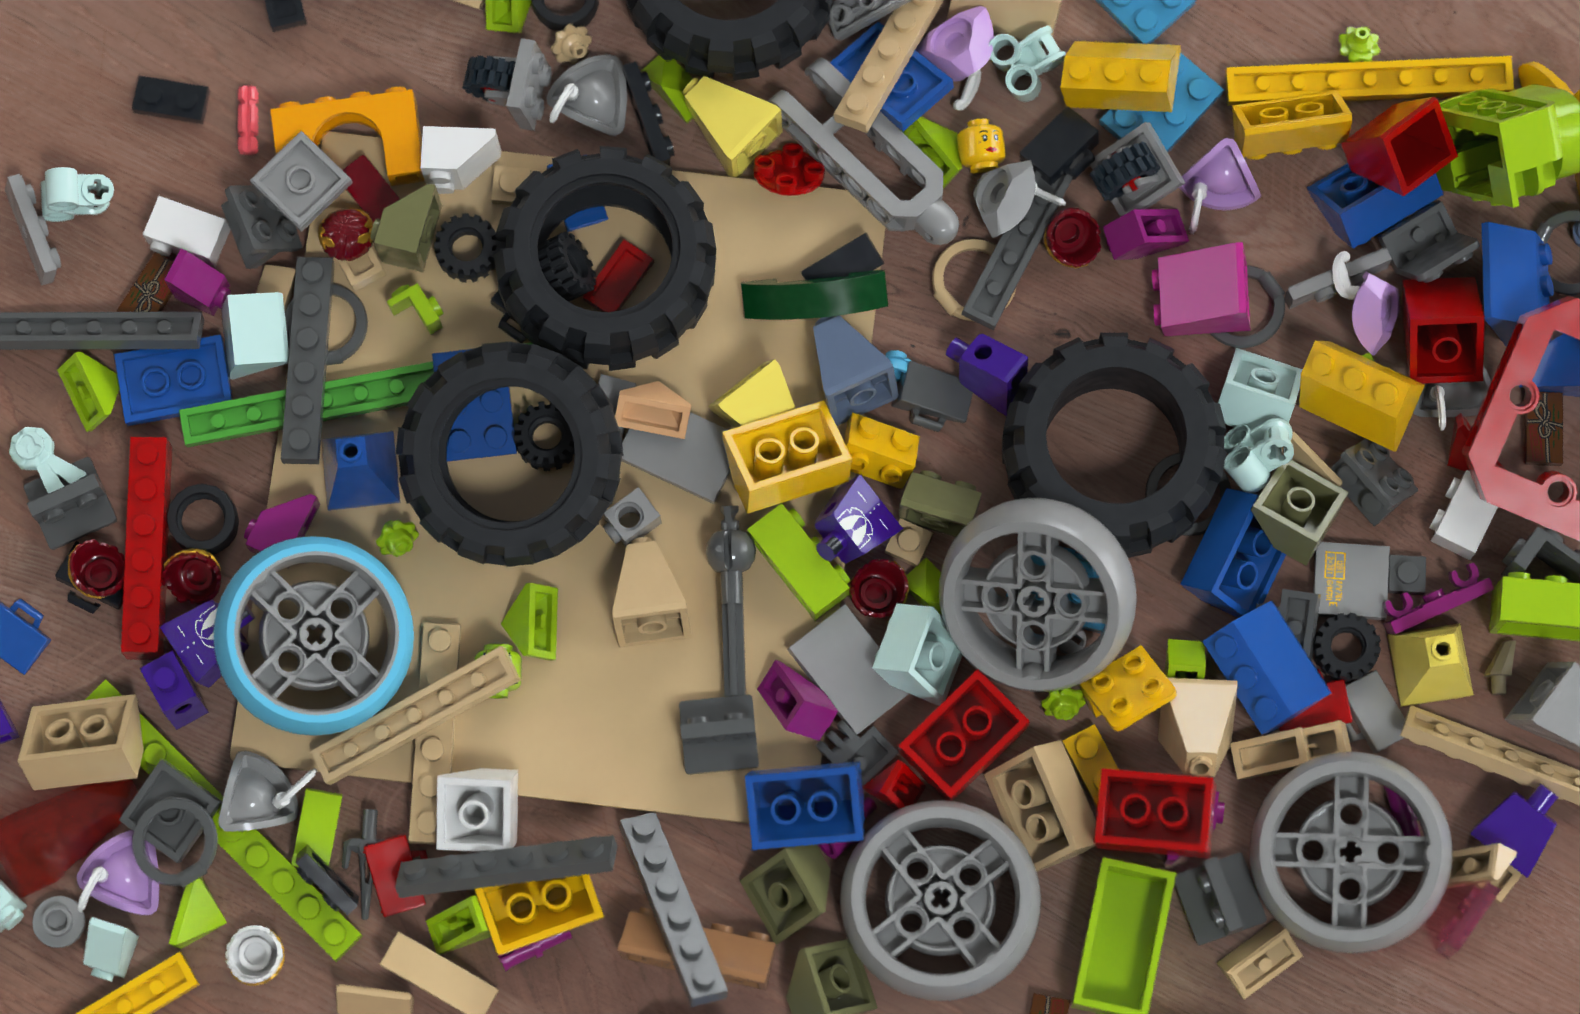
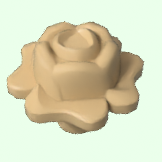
M568 24L564 30L556 32L555 43L552 45L551 51L556 54L558 62L568 61L571 64H576L579 58L587 56V48L592 42V38L590 35H587L586 27H575L572 24Z

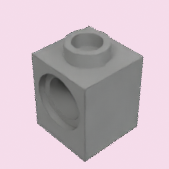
M638 487L606 510L604 518L607 524L603 528L615 544L621 541L626 547L627 544H631L632 540L647 535L662 524L660 514ZM626 513H635L640 517V520L636 526L626 528L620 524L621 517Z

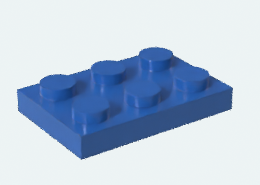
M879 21L830 62L851 83L884 28V25ZM915 50L880 111L896 127L904 132L954 88L953 79Z
M221 334L201 338L199 349H139L114 354L124 420L127 426L180 417L179 410L233 400L224 342Z
M471 349L432 353L434 372L438 369V365L454 355ZM502 387L486 392L474 399L462 410L449 434L447 462L517 454L514 440L515 431L510 387Z

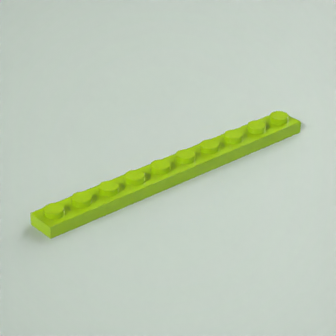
M105 679L85 700L122 695ZM139 712L144 750L140 766L150 775L159 761L164 759L219 800L223 801L224 796ZM220 806L212 818L217 830L218 844L338 962L363 935L339 911L333 910L325 902L322 894L313 885L306 883L298 874L296 868L291 866V863L257 829L224 831L218 822Z

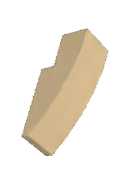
M1340 720L1309 728L1299 727L1230 743L1238 780L1286 773L1300 764L1322 755L1352 752L1346 723Z
M400 932L397 933L380 963L386 970L464 1014H486L499 992L497 988Z

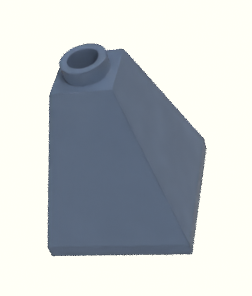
M839 315L836 317H822L815 323L813 331L827 407L836 426L847 422L852 412L863 415L899 397L891 361Z

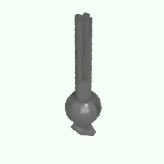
M720 506L721 513L724 515V520L721 521V531L712 534L706 547V557L709 565L714 571L721 573L725 697L746 695L743 572L750 569L753 564L756 547L750 534L739 530V520L735 519L739 506Z

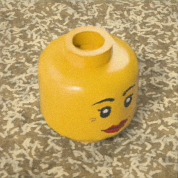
M988 119L968 121V127L961 130L957 135L960 162L964 167L970 168L971 173H987L999 168L998 164L1006 158L1002 129L999 126L989 124Z

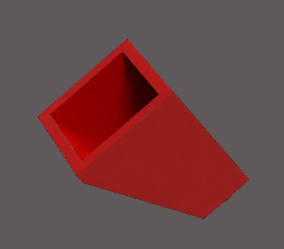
M1435 97L1395 103L1341 143L1352 172L1402 196L1407 195L1458 157L1441 106Z

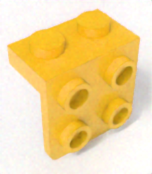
M1142 645L1110 663L1093 678L1080 684L1091 712L1096 718L1102 715L1115 731H1122L1173 700L1177 695L1174 685Z

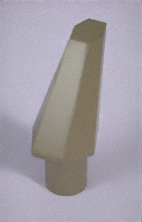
M1516 641L1501 643L1484 673V677L1491 678L1492 695L1507 694L1506 677L1512 676Z

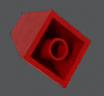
M1475 277L1438 278L1427 283L1416 280H1402V316L1409 378L1422 384L1483 381L1484 313Z

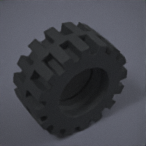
M469 213L462 214L460 218H457L455 215L451 217L449 223L445 221L441 225V231H437L435 236L434 249L440 267L452 279L458 278L460 282L465 283L467 280L477 282L479 277L483 276V278L489 276L491 269L494 271V254H496L497 239L495 230L487 220L483 221L481 216L478 215L470 217ZM464 235L476 236L482 242L481 254L471 261L458 260L452 252L453 244L458 238Z
M1341 613L1333 618L1330 617L1319 628L1315 635L1313 654L1315 655L1314 661L1316 665L1322 668V673L1325 675L1329 674L1333 680L1343 679L1345 682H1350L1353 679L1357 680L1363 677L1374 667L1380 655L1381 640L1380 636L1375 632V626L1367 622L1368 619L1363 616L1359 618L1355 613H1349V615ZM1341 633H1350L1356 636L1362 646L1360 657L1351 662L1337 659L1331 648L1332 640L1335 636Z

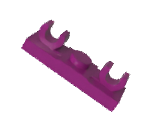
M1472 562L1466 564L1469 572V578L1466 581H1462L1458 577L1456 570L1448 573L1450 582L1455 587H1458V589L1444 593L1443 588L1428 593L1422 596L1425 603L1413 609L1412 597L1407 592L1400 594L1403 601V608L1400 611L1393 608L1390 600L1384 601L1383 609L1385 613L1394 618L1383 623L1387 634H1397L1494 590L1490 578L1477 581L1479 570Z

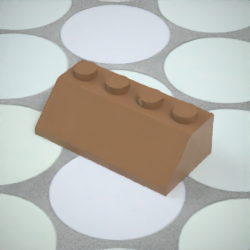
M640 907L638 913L630 911L618 947L621 958L676 971L652 909ZM712 923L711 929L702 927L725 982L767 990L776 944L769 942L770 936L748 931L747 937L733 934L734 928Z

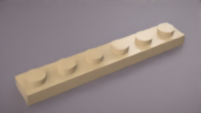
M912 0L893 11L834 112L835 122L865 133L869 131L944 0Z
M423 623L419 691L459 669L460 624ZM455 717L417 737L415 740L409 829L410 843L437 844L438 775L452 773Z
M500 646L371 717L367 721L313 749L311 753L325 783L332 785L521 681L506 648Z
M1410 705L1400 736L1409 739L1417 745H1425L1441 751L1450 758L1461 759L1477 765L1484 771L1495 772L1513 779L1520 785L1531 786L1537 789L1540 784H1543L1555 793L1558 799H1564L1580 805V770Z

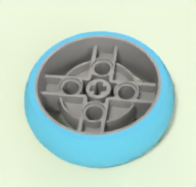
M310 536L288 539L276 543L253 556L236 572L227 585L220 599L214 622V649L221 675L234 697L244 708L264 723L277 729L300 735L316 736L342 732L354 728L376 715L387 705L401 686L407 674L413 652L414 629L412 615L406 596L395 577L378 559L365 550L351 543L328 537ZM300 563H324L342 568L350 572L351 575L340 587L323 581H304L290 586L277 572ZM375 598L382 608L388 636L386 655L379 672L365 660L370 635L368 621L363 610ZM249 599L264 612L259 626V645L265 662L253 674L250 673L245 663L240 645V626ZM289 600L295 603L298 612L294 619H284L278 612V605L281 601ZM343 600L348 604L350 613L346 619H338L333 616L330 609L333 601ZM310 626L312 630L318 627L322 630L320 639L323 641L322 644L319 645L317 641L310 644L306 640L309 636L306 630L307 627ZM290 652L296 656L298 666L295 671L287 672L281 669L278 663L280 654ZM335 652H344L350 658V667L347 671H337L332 666L331 657ZM291 685L308 691H320L339 686L352 699L335 707L314 710L294 707L276 698Z

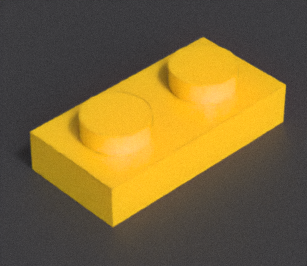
M1094 724L1066 738L1062 743L1095 807H1098L1101 768L1117 770L1119 768Z

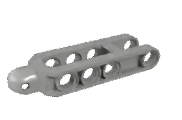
M818 58L805 69V75L809 74L813 83L826 95V101L836 109L851 82L826 59ZM779 90L767 100V102L775 104L781 109L782 128L817 162L822 163L825 169L889 231L915 230L927 242L934 245L947 244L957 236L959 219L955 212L942 200L943 171L881 111L878 113L869 131L865 134L876 143L875 148L879 152L883 150L900 167V172L904 176L908 174L922 188L911 200H899L833 136L844 126L835 122L834 115L824 124H821L785 90Z

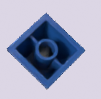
M1562 334L1552 340L1551 343H1548L1532 380L1538 387L1539 392L1563 393V396L1580 397L1579 340Z
M394 431L321 439L328 511L401 503Z

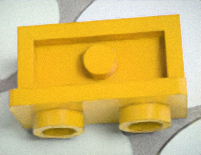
M852 412L847 421L844 440L852 457L850 471L899 489L903 488L916 467L919 436Z

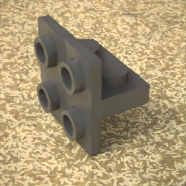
M235 185L225 189L228 201L223 203L221 207L246 269L258 268L279 252H295L303 247L297 228L253 185Z
M1368 439L1345 450L1340 455L1341 459L1330 468L1342 480L1341 488L1349 492L1348 498L1373 526L1381 523L1403 501L1418 491L1410 473L1393 461L1389 450Z
M85 457L72 463V465L85 471L88 475L87 477L71 484L59 477L64 487L49 494L41 477L24 485V490L29 499L27 506L32 517L39 523L51 550L58 549L117 522V517L90 457Z
M751 695L688 700L679 703L681 740L686 774L753 769L759 766L753 698Z
M1241 852L1219 860L1218 857L1203 861L1199 867L1176 874L1174 884L1197 945L1200 946L1267 921L1245 858Z

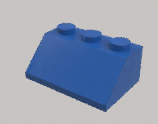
M1349 164L1342 166L1307 187L1310 196L1335 234L1351 248L1367 243L1375 235L1396 225L1402 219L1419 209H1423L1431 204L1432 201L1444 195L1436 173L1407 195L1402 196L1352 172Z
M1485 222L1481 223L1484 319L1507 347L1520 315L1550 304L1549 297L1554 295L1553 282L1548 273V265H1551L1553 262L1552 251L1549 244H1544L1536 231Z
M1226 488L1180 585L1201 601L1239 618L1256 609V603H1264L1286 554L1273 547L1251 511L1259 495Z
M1269 601L1237 618L1202 641L1225 678L1237 681V697L1262 735L1274 732L1332 694L1273 601Z
M860 761L755 770L745 775L752 850L864 840V793Z

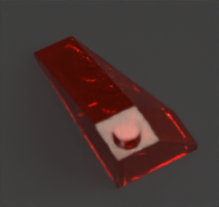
M133 779L87 784L0 819V862L21 898L58 882L71 866L80 858L83 859L96 843L122 823L119 821L120 817L138 793Z

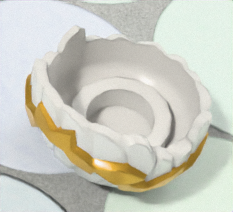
M250 925L239 929L231 938V942L227 944V951L225 952L226 963L231 969L230 972L233 977L239 982L250 986L261 985L271 981L282 969L285 961L284 947L280 938L271 929L259 925Z

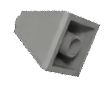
M1547 662L1505 720L1511 725L1580 753V665L1576 662Z

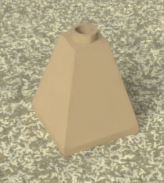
M649 537L636 538L631 541V544L626 546L612 610L619 647L691 638L684 596L657 541H653Z
M1168 678L1174 685L1177 695L1173 700L1160 707L1158 741L1184 775L1215 777L1230 747V743H1232L1238 683L1235 680Z

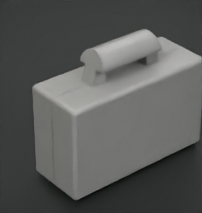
M1377 670L1346 685L1351 714L1361 733L1356 734L1351 724H1346L1350 743L1366 739L1371 750L1376 754L1404 738L1400 734L1405 718Z

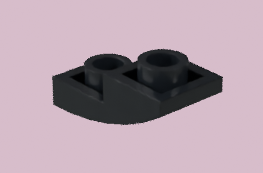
M866 232L801 271V274L805 280L847 277L851 272L873 271L883 265L884 261Z

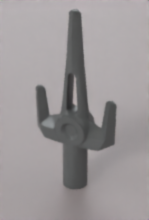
M363 809L362 839L351 838L344 841L343 869L349 867L352 851L359 854L361 915L363 920L369 919L373 885L370 871L368 883L365 882V861L367 859L363 853V847L383 841L382 839H376L378 810Z

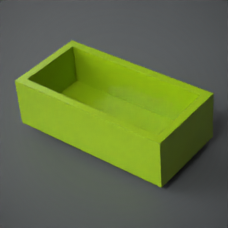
M1509 572L1508 577L1503 576L1494 587V590H1492L1489 633L1580 642V583L1567 582V578L1563 576L1550 575L1545 576V580L1530 579V574Z
M1106 857L1102 858L1071 1008L1097 1014H1148L1176 877L1175 872Z

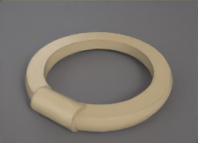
M980 239L961 240L947 247L938 257L932 273V286L935 293L933 296L950 316L973 321L961 315L964 307L945 288L943 276L947 264L953 257L966 251H981L992 255L996 248L995 244ZM1014 291V293L1012 294V296H1011V298H1010V300H1009V302H1008L1006 308H1007L1008 305L1011 303V301H1012V299H1013V297H1014V295H1015V291Z

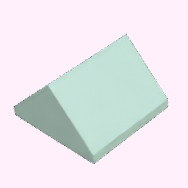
M283 293L227 295L221 312L229 378L237 379L287 364L289 361V347Z

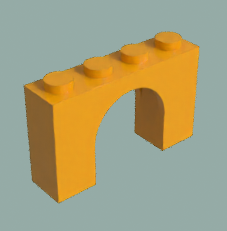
M391 87L386 89L385 93L371 95L370 92H356L351 94L350 98L336 100L334 97H320L314 103L300 105L299 102H285L280 104L279 108L270 109L276 154L300 131L319 146L322 138L333 128L346 123H358L372 128L383 139L387 176L391 186L425 181L420 168L422 141L417 103L413 89L406 90L405 87Z

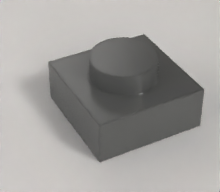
M1389 555L1388 593L1402 594L1407 592L1411 595H1424L1426 589V557Z

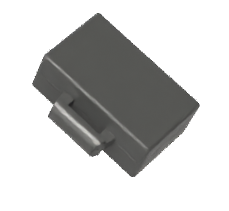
M914 361L908 362L907 372L905 374L901 372L900 380L897 381L899 397L892 401V407L911 411L910 422L912 424L936 432L943 428L946 420L965 423L973 392L960 383L959 377ZM919 413L937 417L938 422L921 417Z

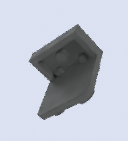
M1439 200L1434 201L1377 235L1382 248L1388 249L1392 258L1390 264L1394 272L1419 282L1423 281L1424 283L1439 278L1443 274L1442 270L1453 263L1460 264L1469 260L1473 256V251L1480 247L1477 238L1457 232L1443 202Z
M1538 526L1526 540L1520 537L1502 560L1507 566L1501 575L1508 577L1509 572H1524L1536 556L1573 583H1580V550L1576 549L1573 551L1562 543L1564 540L1557 532L1550 528L1543 530Z

